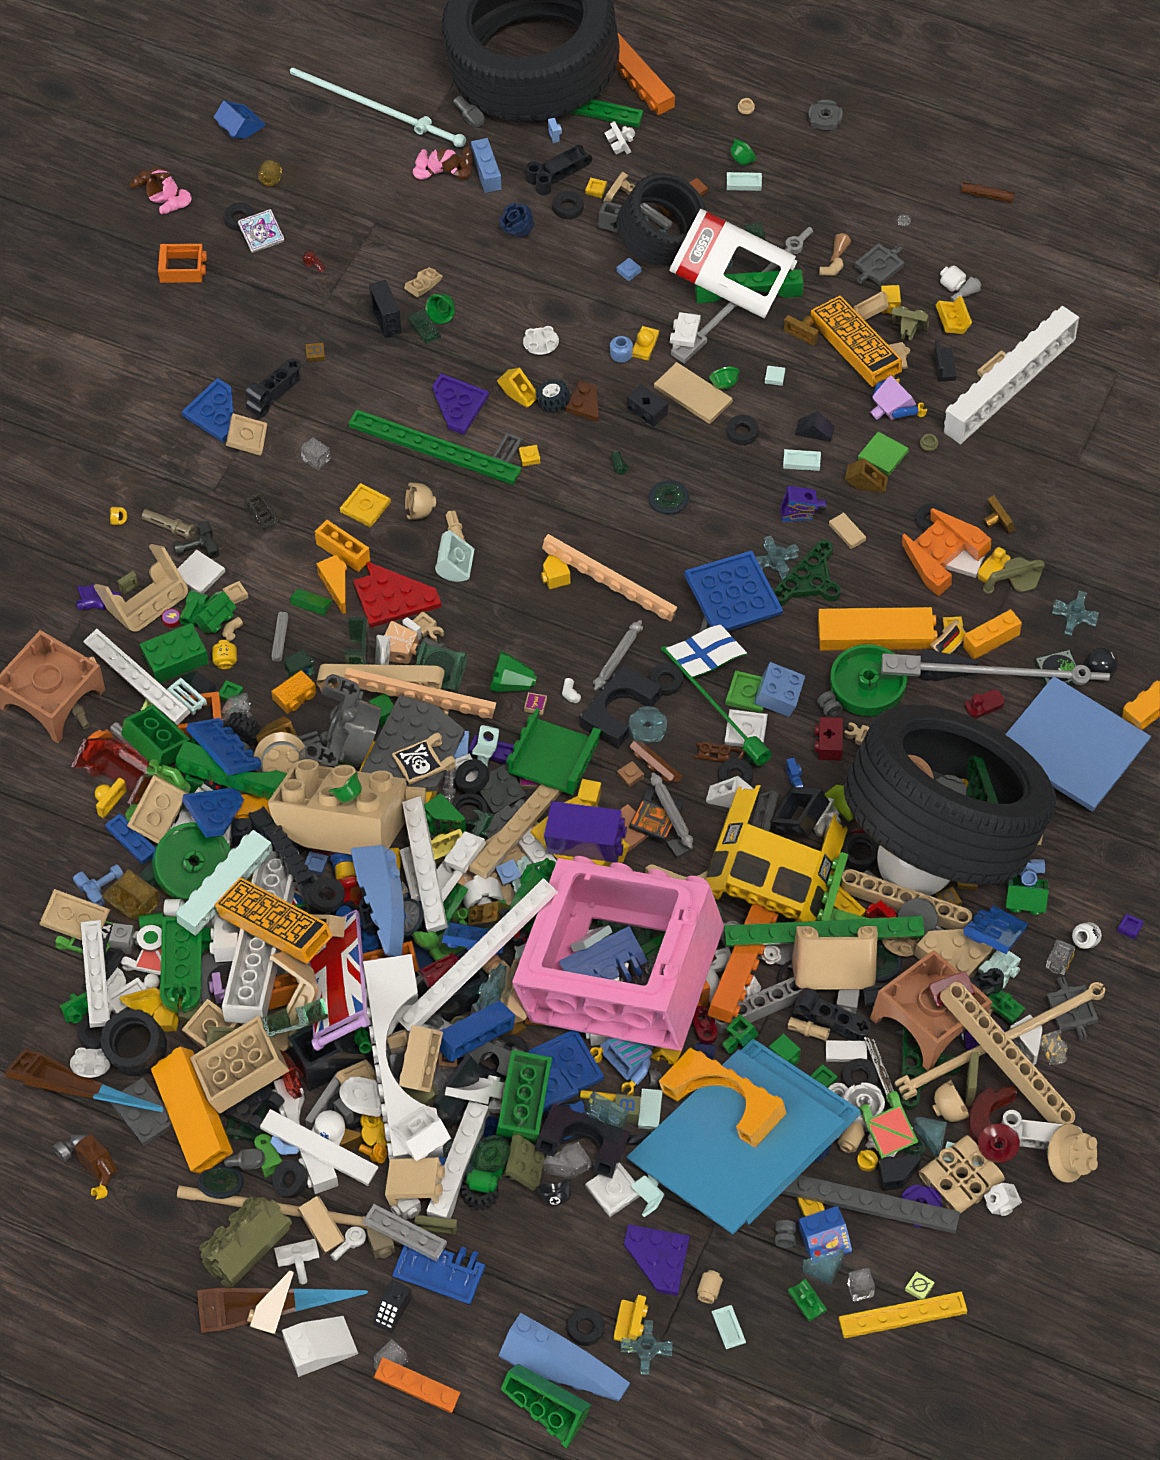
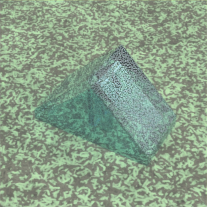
M917 1117L914 1121V1129L934 1156L938 1157L942 1151L947 1122Z
M840 1249L803 1260V1272L831 1285L843 1263L844 1250Z

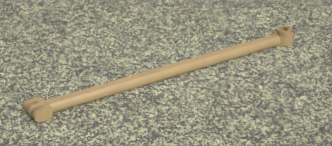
M1094 982L1085 992L1005 1033L1013 1040L1092 999L1100 1000L1104 997L1105 987L1103 988V984L1099 982ZM1094 991H1098V992H1100V994H1099V995H1095V994H1093V992H1094ZM978 1045L911 1080L906 1075L896 1080L895 1085L897 1087L901 1086L898 1089L900 1093L909 1091L903 1095V1098L908 1100L917 1095L916 1088L969 1062L972 1051L979 1052V1056L987 1052L981 1045Z

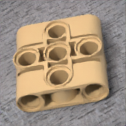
M968 1135L964 1136L950 1148L943 1149L938 1157L918 1171L922 1181L939 1193L945 1207L959 1211L960 1214L974 1203L981 1202L983 1196L990 1191L991 1187L1005 1180L1000 1169L981 1154L978 1145ZM949 1157L953 1162L946 1163L943 1158ZM972 1162H982V1165L975 1166ZM963 1173L966 1177L959 1178L957 1174ZM947 1185L951 1189L944 1190L941 1188V1186ZM976 1188V1189H978L980 1192H979V1193H973V1192H971L970 1189Z

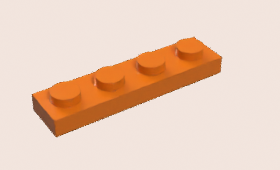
M382 1357L373 1377L380 1382L449 1413L453 1412L461 1393Z

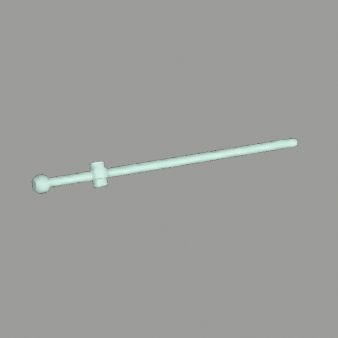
M296 68L290 69L292 75L414 125V130L419 135L429 131L452 141L456 147L460 148L466 143L464 135H454L432 126V121L427 116L419 120Z

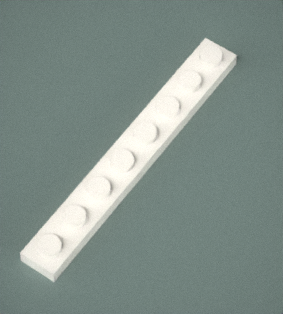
M98 629L83 641L88 648L155 705L173 723L178 725L191 713L185 705Z
M421 796L404 801L402 804L426 929L428 932H436L448 928L424 802Z

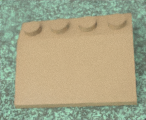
M260 1015L190 1057L209 1103L219 1113H222L289 1071L282 1053Z

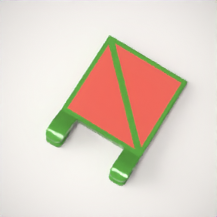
M896 1091L886 1095L887 1101L892 1108L872 1117L868 1104L858 1108L881 1159L918 1142Z

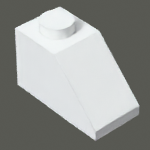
M739 776L711 785L706 802L730 808L738 787H742V790L753 788Z
M1031 1015L1026 1016L1025 1018L1011 1025L1010 1029L1032 1019L1033 1017ZM1041 1025L1013 1039L1014 1043L1033 1065L1037 1062L1042 1034Z

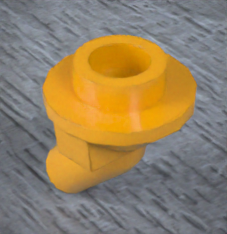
M376 1143L373 1149L361 1144L358 1151L370 1156L372 1162L383 1163L388 1155L387 1148L383 1143Z

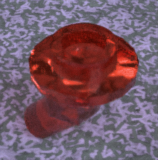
M312 250L304 253L302 262L305 263L306 267L314 264L319 272L325 270L323 264L316 257V253L312 252Z

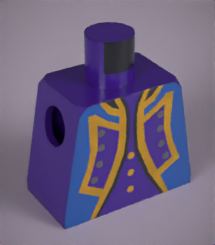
M787 486L780 506L782 522L811 520L815 511H825L826 501L817 500L816 491L813 489Z

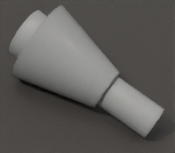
M970 277L960 288L959 292L950 297L952 302L958 296L966 297L980 292V281L977 278Z

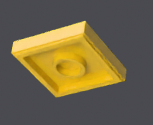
M360 483L340 507V512L371 528L389 506L391 498Z

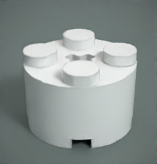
M476 875L473 877V880L463 885L469 889L463 898L465 909H468L470 906L504 900L499 882L493 877L485 879Z
M861 1083V1085H853L844 1095V1099L857 1108L868 1104L872 1117L884 1112V1097L881 1090L873 1084ZM859 1116L854 1122L863 1125L864 1131L869 1132L863 1118Z

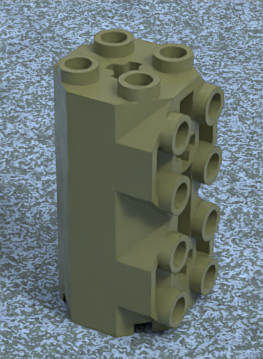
M253 1197L247 1198L243 1202V1206L229 1216L230 1226L227 1228L224 1226L217 1228L214 1235L200 1245V1256L203 1259L202 1264L212 1276L222 1278L221 1283L224 1286L233 1288L290 1230L289 1226L292 1224V1221L280 1212V1206L272 1199L268 1201L264 1197L256 1199Z

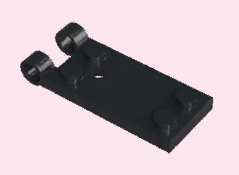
M262 1087L246 1097L247 1099L244 1102H238L222 1113L260 1133L262 1131L260 1125L263 1119L257 1116L266 1104L279 1110L285 1103V1100L277 1092H270Z

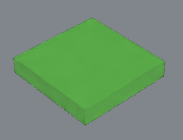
M877 432L858 455V460L865 458L879 471L889 476L908 453L909 448Z
M735 671L725 705L763 713L764 707L754 704L762 677Z

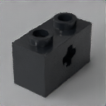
M642 384L627 396L628 410L653 427L668 415V403Z

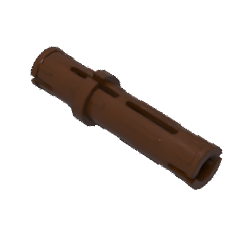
M964 181L961 193L976 195L978 198L981 196L1009 203L1013 202L1015 193Z

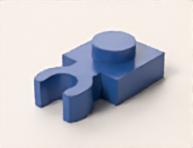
M794 758L787 759L786 771L791 785L803 788L799 777L802 775L800 765H796Z

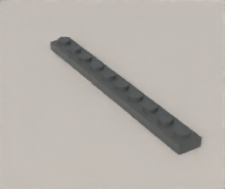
M799 1175L781 1193L956 1234L960 1216L959 1211Z

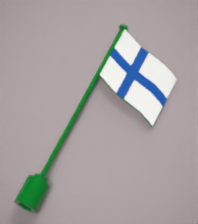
M721 625L705 629L686 641L673 646H663L661 651L670 657L745 740L743 750L758 766L767 763L772 756V752L757 736L747 737L694 679V677L711 672L735 658L748 655L747 652Z

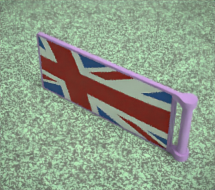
M357 910L342 916L345 917L344 938L331 937L309 961V966L314 970L319 989L318 996L312 1006V1022L321 1020L313 1024L312 1045L317 1051L322 1049L323 1045L360 1027L370 1025L367 1015L360 915ZM358 1018L357 1020H355V1021H353V1022H351V1023H349V1024H347V1025H345V1026H343V1027H341V1028H339V1029H337V1030H335V1031H333V1032H331V1033H329V1034H327V1035L321 1037L322 1035H324V1034H326V1033H328V1032H330V1031H332V1030H334V1029H336V1028H338V1027H340V1026H342V1025H344V1024H346V1023H348V1022H350V1021H352V1020Z

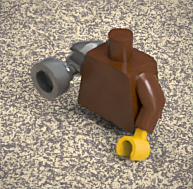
M79 1133L70 1136L71 1139L69 1141H58L52 1148L63 1162L72 1157V1151H76L78 1161L99 1181V1187L92 1188L91 1195H97L96 1200L105 1198L107 1196L106 1186H108L111 1176L118 1171L107 1149L92 1134Z

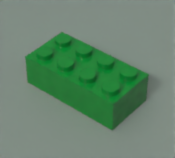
M516 1050L511 1051L496 1135L512 1138V1136L519 1134L528 1141H537L552 1057Z

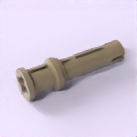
M147 508L142 513V520L171 530L172 534L184 536L186 540H192L196 533L195 525L183 523L181 519L173 520Z

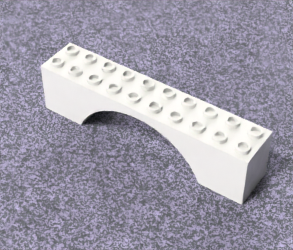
M412 954L363 961L367 1006H370L367 1007V1015L370 1025H372L369 1026L371 1045H373L374 1064H378L375 1065L377 1083H382L378 1084L380 1103L384 1102V1104H381L383 1122H388L384 1124L386 1142L391 1141V1143H387L389 1161L390 1159L412 1158L391 1127L424 1105L410 1097L398 1085L390 1071L386 1057V1050H388L387 1036L394 1032L399 1023L398 1019L418 1001ZM427 1106L433 1113L437 1115L436 1108ZM443 1146L434 1149L426 1157H443Z

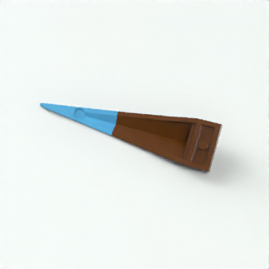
M24 1049L5 1070L7 1078L24 1081V1085L163 1112V1107L128 1095L91 1078L79 1076L71 1068L41 1052Z
M218 1287L197 1290L201 1333L222 1331L251 1323L247 1321L250 1309L255 1310V1306L272 1288ZM288 1289L281 1315L364 1295L368 1291Z

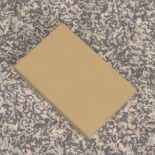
M153 775L127 827L158 843L171 829L184 804L182 802L183 794L189 793L161 777Z
M54 889L40 925L82 940L81 922L101 920V929H103L110 909Z

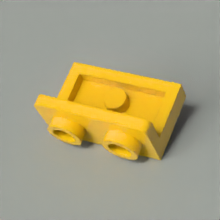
M958 296L954 302H937L936 308L945 332L964 334L972 324L963 298Z
M638 1295L635 1302L621 1301L613 1336L614 1340L634 1345L637 1337L642 1336L644 1325L641 1324L642 1317L645 1318L648 1305H645L646 1297Z

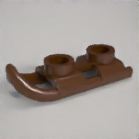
M697 742V747H700L699 755H695L694 759L724 763L729 760L730 751L741 753L737 757L739 759L744 757L745 751L741 748L725 744L716 745L708 742ZM710 754H718V758L710 757Z

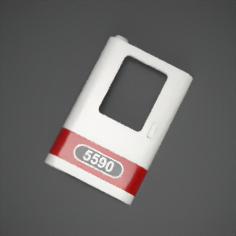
M700 209L669 271L765 319L790 269L793 270L795 268L797 260H795V255ZM740 246L781 267V271L768 296L764 297L723 275L737 247Z

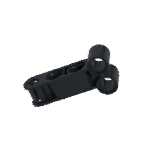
M576 145L542 164L536 161L529 162L526 165V180L529 184L536 185L538 194L548 195L551 192L552 184L585 168L591 163L593 158L584 151L582 145Z
M294 358L288 359L259 384L251 383L246 390V396L249 397L246 408L259 417H264L268 413L270 405L301 379L299 372L301 362Z
M810 988L802 989L791 1014L792 1017L798 1020L811 1021L821 1027L829 1028L830 1031L852 1041H865L864 1037L868 1038V1033L872 1027L869 1020L820 999L818 993ZM820 1012H825L828 1016H823ZM838 1020H843L846 1024H841Z

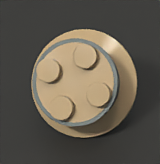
M275 732L264 737L258 743L254 752V757H259L261 760V767L257 772L278 770L288 774L295 762L300 761L299 753L305 747L304 743L297 736L287 732Z

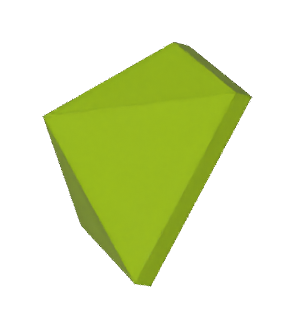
M835 785L825 795L827 798L834 799L833 804L837 811L850 822L854 819V816L845 800L844 786Z

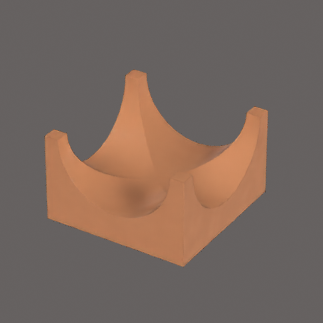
M39 630L0 673V709L5 711L9 704L25 709L42 723L52 740L59 743L63 739L64 723L75 703L91 690H94L99 695L104 693L105 686L100 665Z
M935 950L931 951L879 990L870 1017L875 1024L882 1017H890L903 1024L918 1042L923 1055L922 1066L927 1071L934 1067L937 1059L949 1043L966 1029L946 1005L937 1008L929 994L930 983L960 973ZM972 984L975 992L972 996L989 1013L993 1001Z

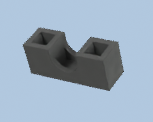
M495 1038L468 1054L479 1064L484 1062L488 1052L495 1053L499 1058L497 1072L506 1076L511 1051L524 1052V1050L516 1046L512 1048L506 1046L505 1041Z

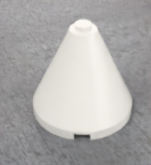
M879 846L877 856L878 868L885 881L929 896L936 894L950 882V880L929 874L902 861L882 846Z

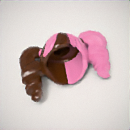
M466 146L463 149L462 157L459 158L453 150L445 148L437 152L435 149L428 159L427 150L422 149L417 156L416 166L412 173L415 178L423 180L433 174L444 171L445 173L454 174L458 179L465 180L472 174L473 152L469 146Z
M153 167L149 171L139 172V176H135L129 185L131 188H137L147 184L146 193L150 200L155 203L165 202L159 208L161 214H168L178 208H184L191 202L190 193L187 190L179 189L171 175L162 167Z

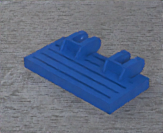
M220 718L188 723L186 730L227 775L260 769V758L253 757L254 752L251 749L244 750L245 745L239 736L233 734L231 727H223L224 722Z
M993 905L989 912L979 910L973 918L974 921L969 922L963 931L966 937L968 936L971 940L979 944L985 943L1007 954L1024 933L1028 923Z
M630 926L596 942L587 949L580 950L559 960L558 964L562 971L609 980L620 976L617 967H619L626 982L632 981L631 975L625 963L630 962L635 974L640 977L643 975L640 966L648 961Z
M404 1245L392 1276L471 1305L486 1265L477 1262L479 1252L474 1251L471 1254L467 1268L462 1267L461 1265L467 1253V1248L461 1247L454 1264L455 1254L443 1250L438 1260L434 1261Z

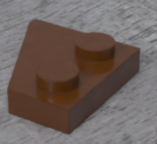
M579 381L569 403L566 405V412L598 422L596 386Z

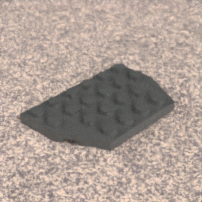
M399 695L360 772L388 771L393 777L405 779L392 753L424 741L435 733H440L442 744L432 748L440 762H442L449 756L454 757L465 735V730L436 705ZM447 770L410 785L406 781V787L426 788L427 792L437 791Z

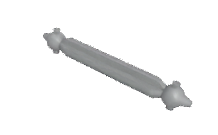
M642 620L634 622L629 626L630 630L627 631L599 677L593 681L595 691L607 683L606 680L614 672L635 640L637 633L643 630Z
M652 773L651 784L655 786V791L678 836L682 838V844L692 849L693 837L688 835L689 830L669 791L662 784V778Z

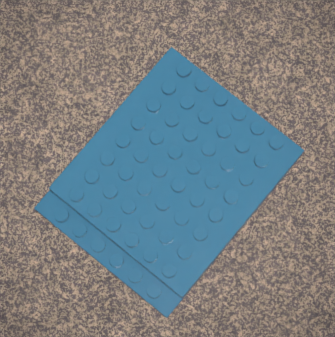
M752 1039L742 1050L738 1049L722 1066L726 1069H732L742 1078H748L752 1084L757 1087H763L769 1094L778 1096L784 1101L787 1114L756 1148L741 1140L736 1129L746 1108V1100L743 1096L728 1087L707 1086L694 1091L627 1156V1160L731 1234H734L744 1223L749 1225L861 1115L860 1109L755 1039Z

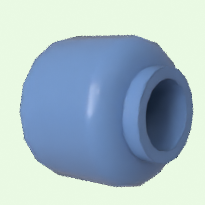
M618 336L612 339L610 343L611 358L616 362H627L633 355L632 341L625 336Z

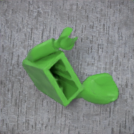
M157 760L149 762V765L154 768L147 767L146 772L153 775L156 773L157 776L189 793L190 784L185 781L178 769L166 765L159 766ZM131 804L129 809H127L125 813L127 821H130L138 804Z
M461 908L459 911H455L453 919L459 921V924L468 925V922L464 920L468 916L467 910ZM415 931L412 934L414 941L420 947L429 950L428 955L433 957L435 961L450 953L455 954L466 949L464 946L452 948L448 947L447 943H442L444 932L439 936L434 931L428 933Z

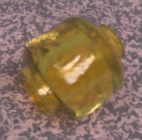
M266 160L260 165L258 178L266 186L276 185L280 181L282 168L279 163L273 160Z

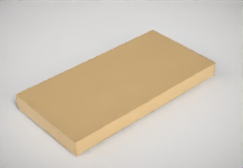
M677 362L654 383L655 389L709 424L733 402V398Z

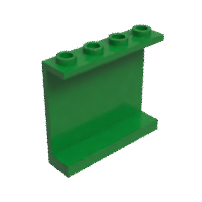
M536 708L534 713L528 717L527 727L522 728L520 741L516 740L513 754L510 753L507 758L506 764L509 765L508 773L573 795L599 743L601 729L594 727L590 736L540 720V709Z

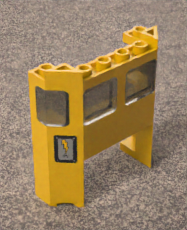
M757 785L755 789L745 788L742 790V787H738L705 880L711 887L714 898L719 900L722 893L726 892L732 897L742 898L748 903L763 906L767 910L776 911L787 918L796 919L795 922L818 921L816 918L819 909H822L823 903H821L822 897L829 888L826 886L829 875H833L834 872L831 869L834 858L838 859L848 830L847 827L843 828L836 820L837 816L834 813L825 830L820 851L747 824L761 785Z

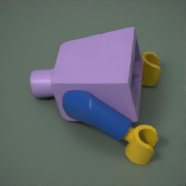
M890 375L887 379L877 383L872 397L877 406L870 412L876 420L884 414L891 420L911 415L919 417L926 415L927 409H923L924 403H919L918 406H915L916 403L912 396L899 384L900 379H894L895 375Z

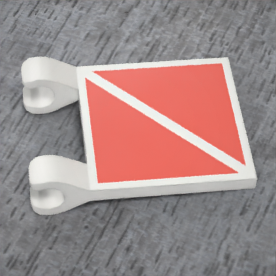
M136 931L133 935L136 945H138L137 934L139 931ZM161 948L153 952L142 949L137 961L129 957H123L121 960L123 969L126 971L137 970L161 975Z

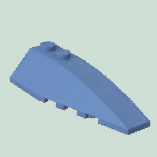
M382 845L352 848L351 854L360 888L364 887L366 896L364 899L366 904H370L373 913L370 915L373 922L380 929L377 931L384 952L390 957L401 956L404 937V902L399 877L400 871L396 864V855L391 849Z
M522 1313L519 1314L509 1329L499 1353V1357L514 1366L520 1364L541 1377L553 1381V1383L559 1385L562 1383L580 1391L586 1390L594 1395L618 1402L630 1385V1382L594 1356Z

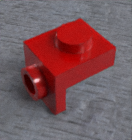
M882 900L876 904L872 903L866 909V918L869 919L875 917H897L895 910L892 907H888Z

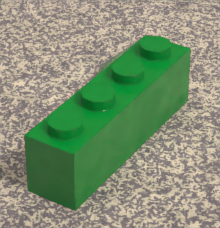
M520 1364L515 1365L508 1371L501 1390L521 1408L524 1407L535 1421L542 1423L547 1428L546 1431L552 1436L555 1435L566 1449L583 1425L591 1407V1404Z

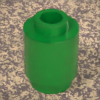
M473 1169L472 1173L469 1172L467 1175L466 1184L469 1185L470 1190L485 1193L495 1192L498 1176L493 1175L492 1172Z

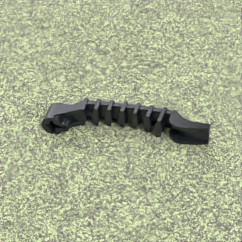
M264 806L255 812L248 813L257 832L272 843V851H276V856L281 858L282 865H286L287 873L291 874L292 881L297 882V890L304 901L308 913L325 915L326 912L319 911L310 902L309 892L310 887L315 882L314 875L310 873L309 867L305 865L303 858L298 854L297 848H294L293 842L288 839L287 833H284L282 826L276 825ZM320 892V897L325 900L324 895Z
M991 968L987 972L969 979L982 993L994 994L1003 989L1004 973L998 968ZM887 984L870 986L863 989L865 1007L874 1006L879 990Z

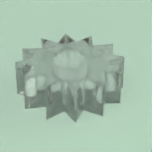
M902 214L897 217V223L901 227L903 225L908 226L911 223V218L907 214Z

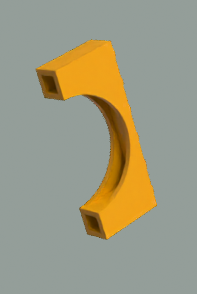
M689 1048L659 1080L662 1092L677 1102L688 1093L707 1086H723L737 1091L746 1100V1108L736 1129L739 1138L754 1148L787 1114L784 1101L780 1097L769 1094L763 1087H757L752 1084L748 1078L738 1076L732 1069H726L717 1060H711L703 1052Z

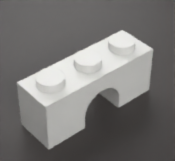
M217 912L212 917L214 928H211V939L213 942H210V953L214 954L215 962L233 961L240 928L221 918Z

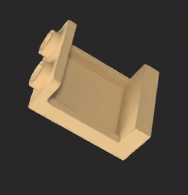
M438 1157L423 1158L418 1161L413 1158L390 1159L385 1191L389 1205L398 1206L399 1199L432 1198L434 1204H438L439 1196L443 1194L441 1181L445 1177L444 1165H441Z

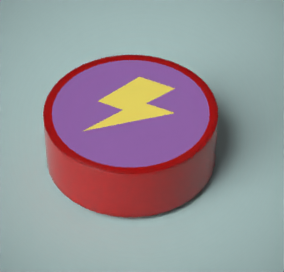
M176 609L165 610L162 613L163 624L169 628L178 626L180 624L179 611Z

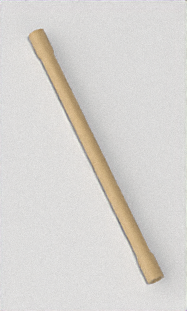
M180 1185L177 1191V1198L242 1207L243 1202L247 1199L240 1196H232L225 1199L211 1198L197 1188ZM278 1203L282 1214L301 1217L297 1210L300 1206ZM329 1211L335 1223L357 1226L362 1229L370 1228L363 1224L366 1216L361 1217Z

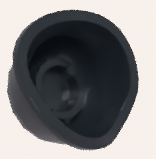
M1097 648L1085 658L1084 666L1088 667L1090 672L1110 673L1111 678L1116 673L1118 661L1108 649Z
M567 1178L559 1183L536 1186V1191L541 1195L544 1203L549 1206L564 1204L571 1197V1178Z

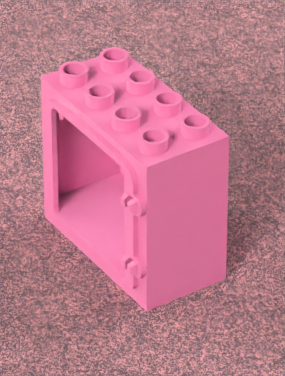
M575 856L573 860L558 858L549 884L558 893L538 912L512 981L529 1020L533 1023L682 1051L724 928L709 883L697 876H688L686 880L671 878L666 872L658 869H651L647 874L635 872L629 866L617 862L612 863L610 867L600 866L583 856ZM592 919L666 932L646 986L562 971L558 961L578 952H573L570 944L587 934Z

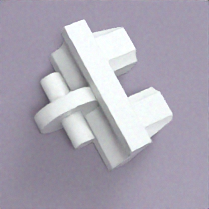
M615 121L610 123L612 129L605 132V135L610 143L618 139V141L611 144L615 154L617 155L623 151L626 154L631 153L626 141H633L635 136L634 129L624 126L622 131H620Z
M828 798L830 803L814 827L816 836L822 837L834 813L837 816L836 820L838 823H841L838 817L840 813L834 806V799Z

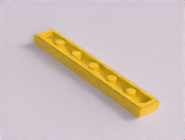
M962 1292L839 1316V1323L843 1338L845 1339L967 1314V1308Z

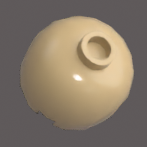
M409 483L408 486H411V488L406 490L405 509L410 510V515H407V518L412 520L423 519L431 513L432 507L436 506V497L433 496L428 486L421 483Z
M952 1080L944 1083L936 1090L934 1095L936 1104L933 1105L937 1116L942 1115L947 1121L958 1122L969 1117L970 1114L960 1094L956 1091Z

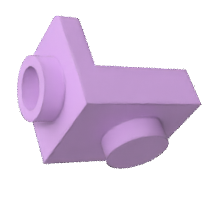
M220 972L212 973L213 981H209L210 993H214L216 1004H223L226 989H222Z

